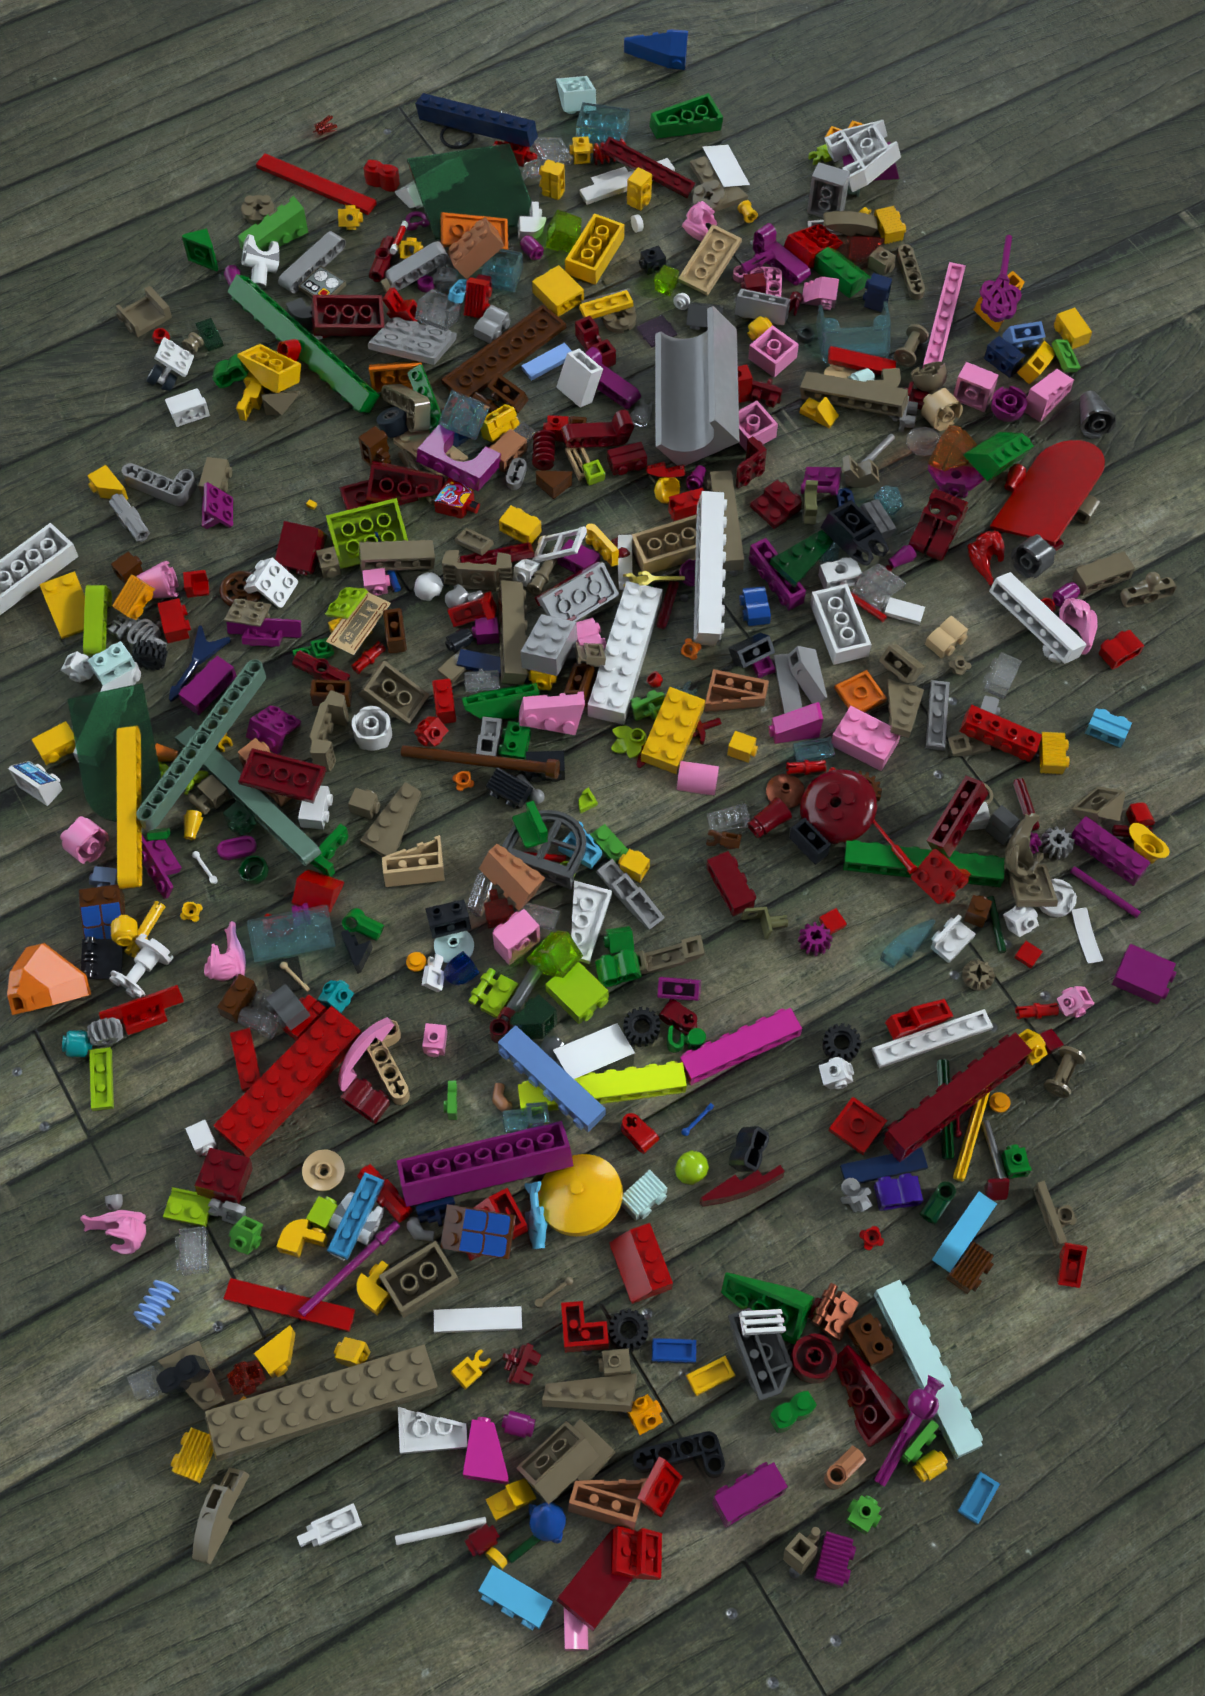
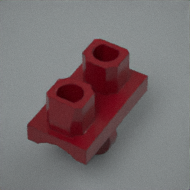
M770 378L767 383L753 380L750 401L759 402L761 398L766 400L767 406L774 408L777 403L780 404L783 389L773 385V379Z
M529 1343L526 1345L522 1344L520 1350L512 1348L510 1355L503 1353L502 1359L506 1361L504 1369L507 1371L511 1370L506 1382L512 1385L521 1384L527 1386L530 1384L533 1374L524 1370L526 1363L537 1366L541 1358V1354L533 1350V1345Z

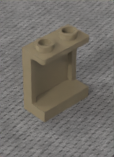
M151 286L144 289L146 296L124 309L119 304L116 306L117 318L121 323L124 322L130 333L133 332L137 338L172 318L169 306Z

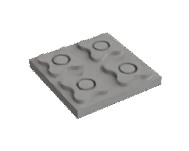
M394 317L385 324V328H382L369 341L368 349L435 365L455 342L457 333L451 332L449 329H439L433 325H421L416 321H406L400 317Z

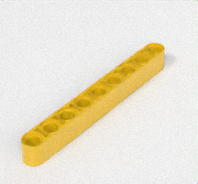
M138 726L117 728V881L120 889L142 886V826L136 816L137 810L142 805L141 734Z

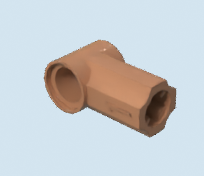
M852 1445L829 1467L824 1476L825 1484L830 1489L842 1487L866 1462L863 1453ZM830 1473H839V1475L841 1476V1481H833L831 1479Z

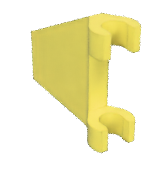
M647 571L638 572V575L643 576L637 577L632 573L623 574V577L629 578V582L639 583L640 586L648 585L651 582L685 580V576H653Z

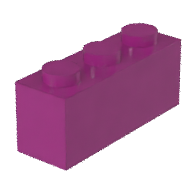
M219 656L210 660L206 667L200 673H197L188 685L181 689L179 697L182 704L197 715H200L237 677L234 667Z

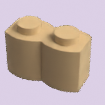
M950 616L927 637L925 645L942 659L946 655L950 656L954 652L955 646L958 644L962 645L966 641L968 629L953 616Z

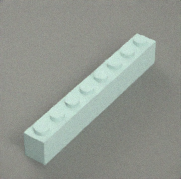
M898 1280L877 1289L874 1297L919 1388H925L928 1375L940 1380L945 1385L936 1394L939 1400V1409L934 1418L954 1459L979 1449L983 1445L981 1442L983 1441L982 1435L978 1428L974 1429L970 1421L972 1420L971 1413L967 1407H963L960 1401L962 1398L961 1393L956 1386L953 1387L949 1379L951 1378L950 1371L946 1365H942L939 1359L941 1357L939 1349L936 1345H932L929 1339L931 1336L925 1324L922 1325L919 1319L920 1312L915 1304L912 1305L907 1286L905 1284L902 1285L901 1281Z

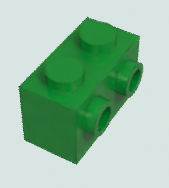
M508 721L507 728H503L502 739H504V742L499 745L498 755L526 760V752H528L531 738V727L520 726L519 722Z

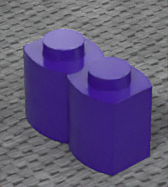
M910 1173L902 1174L898 1179H891L890 1176L881 1177L874 1185L879 1211L918 1206L923 1202L918 1176H912Z

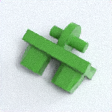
M655 690L647 693V698L641 700L639 697L631 699L635 721L647 716L656 719L657 712H659L665 698L664 693H657Z

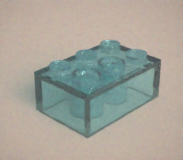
M582 102L576 124V137L588 136L590 143L598 144L601 142L605 143L609 136L617 141L621 138L626 141L630 125V109Z

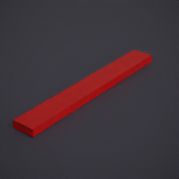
M266 153L256 163V167L262 171L340 204L355 205V209H360V212L369 215L377 205L376 200Z

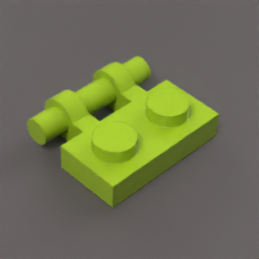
M489 968L481 976V982L477 988L472 990V996L468 1002L475 1005L480 1000L483 1002L480 1009L497 1018L502 1008L507 1006L519 987V983L502 974L498 980H495L493 976L496 971ZM487 985L492 987L488 995L483 993Z

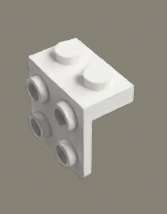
M273 557L260 560L255 566V572L247 578L244 590L247 593L259 591L277 608H282L298 584V580Z

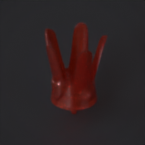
M328 115L321 122L314 124L316 130L313 133L317 131L318 135L321 136L328 132L337 131L332 130L337 128L336 124L328 123L333 119V116Z

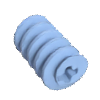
M154 1280L153 1282L156 1289H148L151 1296L146 1295L143 1297L146 1304L140 1303L138 1305L142 1312L134 1311L133 1313L141 1324L152 1330H156L152 1325L153 1323L160 1324L161 1322L157 1316L166 1315L162 1308L171 1307L167 1300H175L171 1293L180 1292L174 1286L159 1280Z

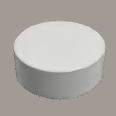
M639 214L631 216V225L636 233L644 228L643 220Z

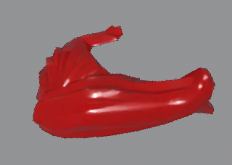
M996 530L981 533L976 538V541L967 545L968 555L973 567L986 579L989 586H992L995 581L990 568L992 555H997L1000 562L1004 561L1005 557L1004 542L1001 534Z

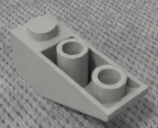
M797 646L787 655L790 671L811 703H821L827 698L816 649Z

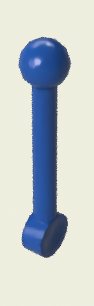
M710 1103L687 1128H683L681 1131L682 1135L688 1136L690 1130L714 1108V1105Z

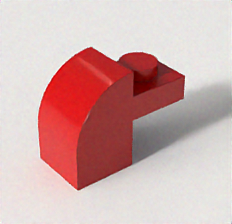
M395 287L389 288L382 299L389 309L386 314L390 318L400 317L406 321L417 322L422 314V310L415 300H403Z

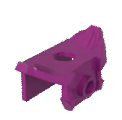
M946 463L928 465L929 473L938 486L941 487L939 490L955 497L966 498L968 491H971L985 479L974 467Z

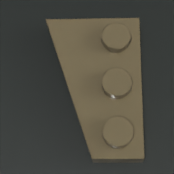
M200 1341L158 1360L167 1369L175 1367L182 1358L188 1355L204 1357L210 1373L203 1380L191 1383L186 1392L204 1412L225 1403Z

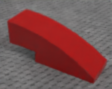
M941 999L911 1007L906 1012L891 1015L885 1024L893 1040L945 1022L951 1019L953 1014L946 1000Z

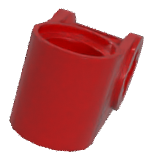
M297 339L281 341L278 344L277 352L297 361L301 352L300 342Z
M628 1113L623 1117L621 1132L640 1153L645 1154L659 1141L656 1132L638 1115ZM627 1123H628V1124H632V1123H633V1124H635V1125H634V1127H633V1126L628 1127V1126H627Z

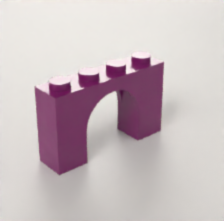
M439 424L417 448L416 462L479 491L500 467L501 453L485 447L473 460L466 462L453 460L445 453L453 446L455 431Z

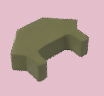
M806 480L804 486V524H816L818 481Z

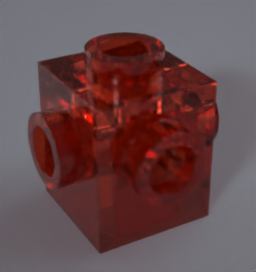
M258 1360L239 1362L227 1374L234 1396L242 1393L244 1396L253 1394L257 1391L256 1387L266 1381Z

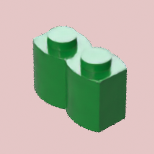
M238 353L231 356L229 360H222L215 365L212 380L219 388H226L233 381H241L247 377L249 370L237 357Z
M623 949L614 956L603 955L595 961L598 981L605 988L641 977L638 956L633 950Z
M802 1391L796 1394L790 1403H783L777 1406L772 1411L769 1421L777 1433H783L789 1430L796 1421L808 1418L813 1413L817 1404L809 1391Z

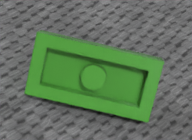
M1055 339L1051 343L1064 372H1077L1081 368L1068 340Z
M605 824L590 834L594 843L602 850V853L609 860L613 859L616 864L619 862L622 854L628 852L624 844Z

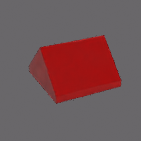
M307 869L297 877L292 904L299 907L304 903H308L310 911L329 917L343 888L344 881Z

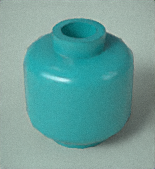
M70 1030L62 1037V1052H65L67 1057H86L88 1050H92V1045L86 1031Z

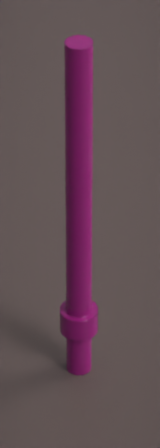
M394 1220L383 1232L380 1230L374 1236L375 1239L306 1302L298 1312L303 1317L308 1314L380 1245L383 1246L387 1243L389 1237L400 1225Z

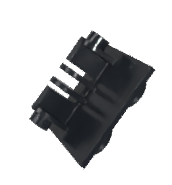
M95 937L82 939L81 971L86 974L87 979H109L111 971L122 974L123 946L118 945L112 939H95Z

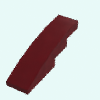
M779 1165L764 1176L757 1170L741 1181L735 1174L702 1196L700 1204L702 1207L744 1198L782 1179L785 1171Z

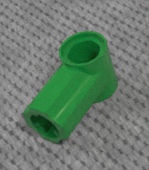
M359 908L351 909L342 920V926L345 930L348 929L349 932L356 931L375 941L379 939L384 929L383 924L365 916L364 912Z

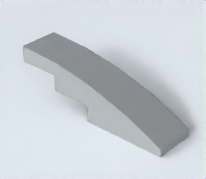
M613 859L596 871L616 897L648 930L665 918L641 887L638 888L627 873L624 874Z

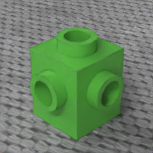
M244 1215L230 1230L229 1237L231 1239L229 1247L247 1255L254 1248L257 1249L262 1241L260 1234L263 1224Z
M861 1495L858 1500L853 1498L847 1509L850 1515L845 1523L866 1535L871 1526L876 1528L882 1517L878 1514L881 1507L877 1505L878 1502L868 1495L865 1497ZM862 1511H865L867 1516L863 1515Z

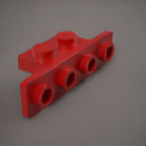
M178 985L101 1011L99 1012V1017L101 1020L112 1017L119 1019L121 1024L124 1023L127 1034L131 1035L167 1022L165 1008L182 1003L184 1000Z

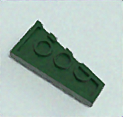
M820 530L771 558L770 564L795 588L799 581L806 576L807 572L815 566L816 562L832 547L834 541L823 530Z

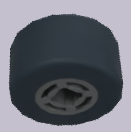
M398 407L386 409L377 417L376 421L380 430H383L388 438L400 436L408 431L407 412Z

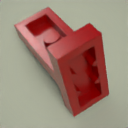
M491 591L484 593L481 598L448 608L447 611L453 627H457L486 617L487 620L494 618L497 606Z

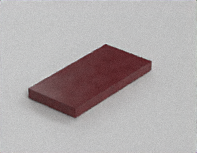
M369 480L339 487L346 510L378 503L366 500ZM418 497L410 498L407 500H397L398 505L400 506L403 504L418 501Z
M252 748L238 783L239 785L314 804L326 773V767Z
M611 1529L556 1600L592 1631L596 1629L634 1579L612 1574L613 1529Z

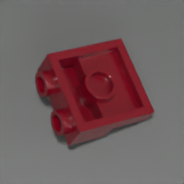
M777 479L764 489V493L750 503V507L773 529H776L801 510L802 499L799 494H793L789 490L787 483H781Z

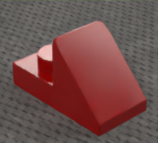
M1065 1243L1059 1253L1061 1263L1057 1279L1058 1285L1080 1288L1087 1246Z

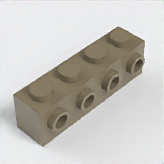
M433 540L359 542L361 571L385 568V571L434 569L435 554Z

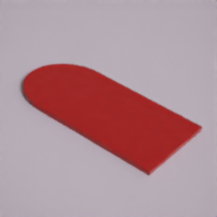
M1081 440L1063 441L1046 448L1035 459L1026 472V476L1017 485L991 523L990 528L1026 538L1038 534L1047 543L1055 545L1102 475L1105 468V459L1102 451L1094 444Z

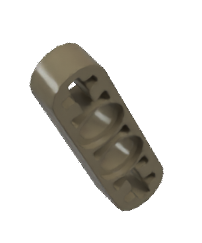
M903 244L898 248L897 258L910 298L920 300L925 293L923 279L913 248L910 245ZM905 264H912L913 267L908 268ZM914 276L917 280H910L909 277Z

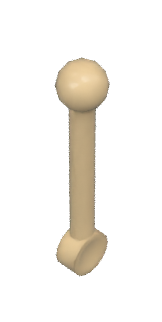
M286 962L280 963L281 969H285L306 992L310 991V988L300 980Z

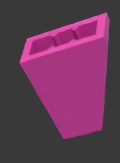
M816 702L772 718V724L769 726V735L773 737L774 743L819 738L823 723L820 703Z
M478 1417L477 1420L472 1419L463 1477L465 1479L507 1485L509 1484V1477L494 1422H491V1419L486 1417Z

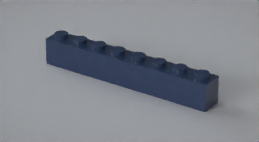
M425 93L415 103L420 120L526 147H531L538 137L535 121Z

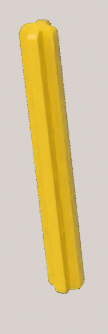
M990 1092L973 1106L953 1178L957 1181L963 1182L966 1177Z

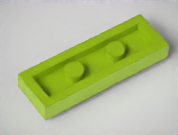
M108 1047L89 1050L92 1111L114 1109L112 1049Z

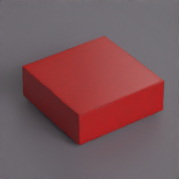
M837 908L819 917V921L821 924H824V928L830 929L829 935L847 926L846 921Z
M1025 941L1014 958L1027 967L1032 968L1043 951Z

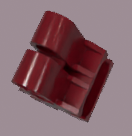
M935 488L929 497L927 506L922 511L909 545L915 551L923 554L929 542H931L926 555L942 562L958 532L960 524L965 518L968 502ZM939 509L940 512L938 514L931 513V510ZM953 515L956 516L957 519L951 521L948 520L947 517Z

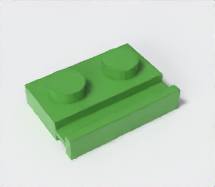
M934 1420L930 1421L900 1460L906 1466L910 1461L915 1463L923 1454L920 1451L924 1444L929 1446L937 1435L934 1432L939 1425Z

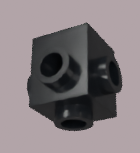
M659 245L640 252V268L644 269L647 275L666 269V256Z

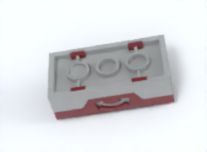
M594 562L536 596L534 599L538 606L543 607L547 616L577 621L617 597L619 593L604 563Z

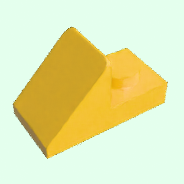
M809 397L799 412L829 429L839 416L827 397H824L821 402Z
M524 1478L507 1484L505 1489L485 1500L497 1522L536 1500V1497L529 1483Z

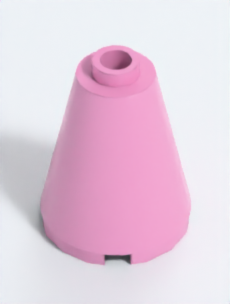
M168 561L161 562L137 575V577L155 588L152 598H174L179 595V592H176L175 589L179 587L177 576L173 567H168Z

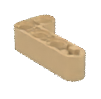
M391 1020L394 1024L392 1029L396 1030V1032L392 1035L387 1034L383 1041L377 1039L376 1043L369 1045L366 1052L392 1101L397 1105H404L410 1099L408 1086L388 1050V1047L400 1040L401 1033L398 1023ZM379 1056H386L384 1061L376 1060ZM388 1073L396 1074L391 1079L386 1078V1075ZM397 1085H398V1088H399L400 1092L403 1093L402 1095H399V1094L396 1092L395 1087H396Z

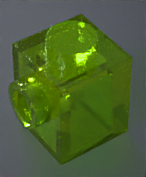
M663 265L660 272L654 276L655 291L670 296L678 284L679 270Z

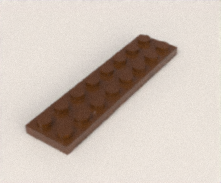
M541 305L441 379L442 384L457 397L462 399V397L466 396L471 400L476 392L480 393L487 388L497 373L503 376L565 330L566 323L546 306Z

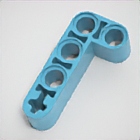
M979 1191L944 1240L932 1261L950 1273L997 1203Z

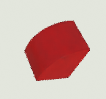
M1141 802L1129 805L1125 814L1130 825L1140 823L1146 827L1155 824V820L1146 803Z

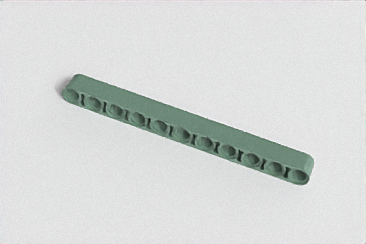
M253 659L244 666L139 807L136 816L143 829L147 831L154 830L160 824L266 679V673L261 661Z
M191 726L187 727L175 737V741L183 749L196 730ZM216 749L213 750L202 765V768L209 775L212 774L227 788L228 793L303 865L307 866L321 854L319 847L258 789L239 785L238 780L241 773Z

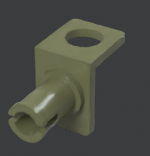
M767 907L747 908L741 915V920L760 918L765 939L770 937L773 931L772 928L788 927V919L785 920L787 918L786 914L770 916Z

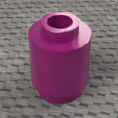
M527 235L521 239V249L531 260H537L543 256L544 248L534 237Z
M1074 582L1066 583L1053 592L1052 600L1056 606L1061 607L1066 599H1077L1080 589Z
M510 1410L509 1415L504 1414L501 1427L505 1428L504 1433L522 1438H526V1436L532 1437L536 1419H532L530 1415Z

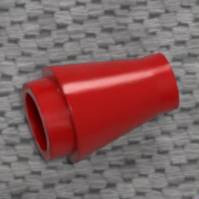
M1013 464L1009 468L1004 488L1008 491H1014L1026 476V468L1020 464Z

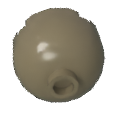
M940 361L924 364L925 368L920 370L917 367L911 372L912 380L918 390L933 394L944 385L947 379V370L945 363L942 364Z

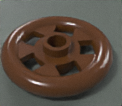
M237 571L224 578L219 592L225 604L231 607L235 599L247 597L248 601L258 602L261 599L262 594L259 591L253 594L247 593L244 589L239 590L240 587L246 586L247 583L244 579L253 574L252 572ZM234 580L238 581V582H236L233 586L230 585V583H231L232 581H234ZM233 591L235 596L229 597L227 593Z

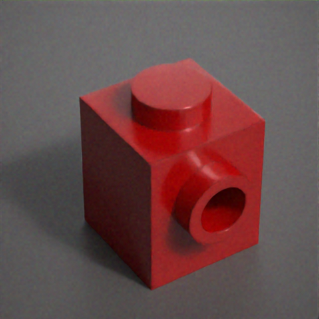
M548 415L547 422L543 424V430L553 431L556 435L555 441H564L560 430L563 426L569 424V416Z

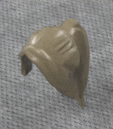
M1036 813L1025 814L1024 819L1012 834L1005 850V866L1016 877L1024 878L1033 874L1044 856L1043 853H1038L1034 859L1029 847L1032 828L1040 819V816Z

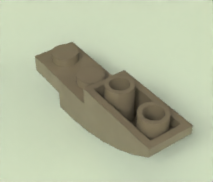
M229 1467L221 1484H212L197 1522L193 1543V1560L211 1565L233 1523L228 1518V1515L250 1476L247 1472Z

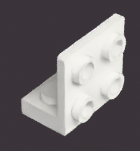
M197 388L165 399L176 427L210 416L205 398H202Z

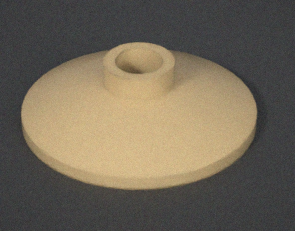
M331 1150L313 1152L306 1158L302 1167V1176L305 1183L316 1191H328L335 1188L342 1181L345 1173L342 1158ZM328 1170V1174L322 1176L321 1171Z

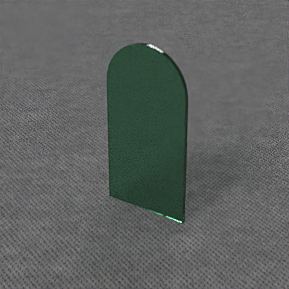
M143 683L67 699L85 798L90 808L97 815L109 821L117 822V728L138 726L140 729L142 803L162 778Z

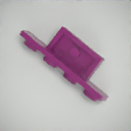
M265 618L261 627L226 622L227 633L243 635L242 644L279 647L283 637L301 638L302 636L300 620Z
M142 835V863L149 877L154 881L158 892L161 893L164 899H167L173 890V885L167 875L179 873L182 867L165 839L146 842Z

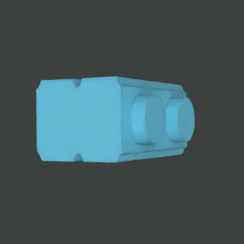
M1096 708L1085 734L1121 748L1132 722H1129L1125 717L1114 716L1105 709Z

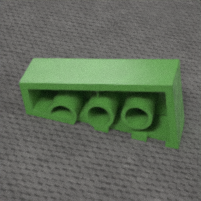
M294 196L289 199L290 202L285 206L281 204L277 207L278 211L271 216L269 214L266 215L260 224L257 225L255 223L238 236L240 248L243 250L244 241L248 234L254 236L256 245L261 251L267 252L271 241L278 242L280 247L308 233L305 211Z

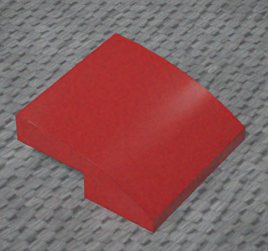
M664 461L647 465V473L659 477L685 476L684 464L666 468Z
M621 1526L615 1527L613 1529L612 1574L635 1579L660 1580L662 1574V1533L645 1528L636 1531Z

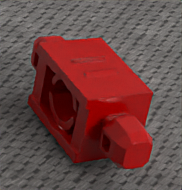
M495 141L493 144V149L501 152V160L523 167L526 162L535 163L537 160V154L531 152L530 147L506 141Z

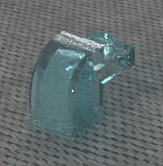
M547 1102L526 1103L524 1109L502 1112L504 1133H513L547 1125L550 1122Z

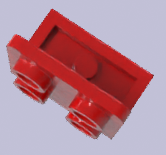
M933 849L911 875V879L937 904H946L956 897L955 893L959 888H963L968 883L971 873L966 869H958L938 849Z

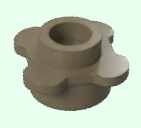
M959 655L954 661L949 662V667L954 674L963 675L966 670L971 669V664L966 662L963 656Z
M1070 1205L1062 1206L1059 1209L1055 1208L1062 1228L1069 1224H1076L1077 1219L1074 1217V1212Z

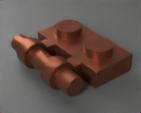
M830 1283L828 1289L824 1290L822 1294L823 1299L819 1307H816L813 1312L814 1318L812 1323L820 1326L821 1321H823L820 1330L835 1341H841L859 1302L844 1291H838L835 1294L838 1286ZM830 1303H831L832 1305H831V1307H830V1309H829V1311H828V1313H827V1309H828V1307H829V1305H830Z

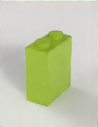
M576 958L545 984L546 992L578 1024L588 1021L593 1016V1012L598 1007H604L609 999V991Z

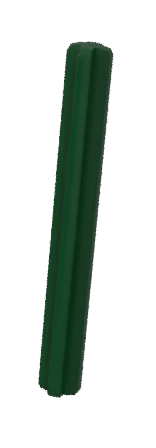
M939 1059L937 1061L938 1087L943 1083L946 1085L950 1083L949 1061L947 1059ZM952 1122L941 1130L942 1158L945 1160L954 1158Z

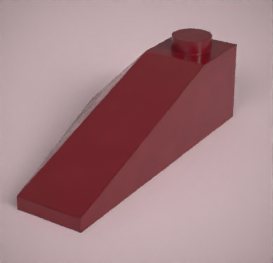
M847 1345L837 1355L836 1369L842 1386L846 1387L849 1396L847 1402L849 1407L853 1408L856 1420H854L855 1426L868 1447H872L899 1431L910 1414L896 1394Z

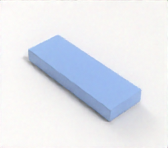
M563 343L523 364L522 370L532 381L562 365L567 353L571 352V349Z

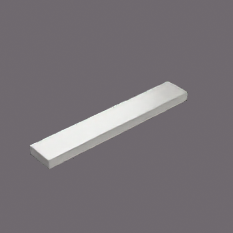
M668 158L657 161L675 171ZM635 170L580 189V195L586 205L627 191V179Z
M985 1009L873 1047L871 1051L880 1069L992 1030L993 1026Z

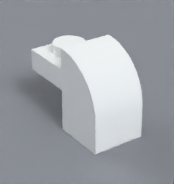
M539 202L531 203L530 217H519L517 225L518 240L527 235L536 239L542 234L546 217H542V209H539Z

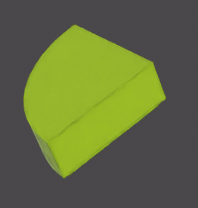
M589 787L581 793L578 807L580 813L598 805Z

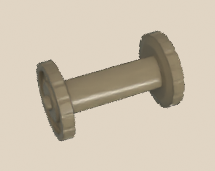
M919 324L908 326L906 330L907 342L904 347L896 349L894 353V359L898 364L906 367H911L915 364L916 355L914 352L918 344L926 342L929 337L928 331Z
M1062 1046L1059 1049L1062 1061L1054 1078L1047 1079L1044 1087L1053 1095L1068 1098L1071 1094V1089L1067 1085L1076 1065L1084 1064L1086 1056L1076 1048Z

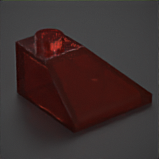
M847 236L848 258H852L853 262H862V258L866 259L884 242V238Z

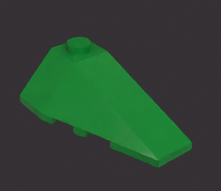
M728 1272L725 1273L721 1293L740 1309L750 1308L753 1311L782 1309L781 1318H784L783 1326L786 1327V1331L780 1334L784 1341L793 1345L796 1344L803 1332L814 1300V1296L794 1288Z

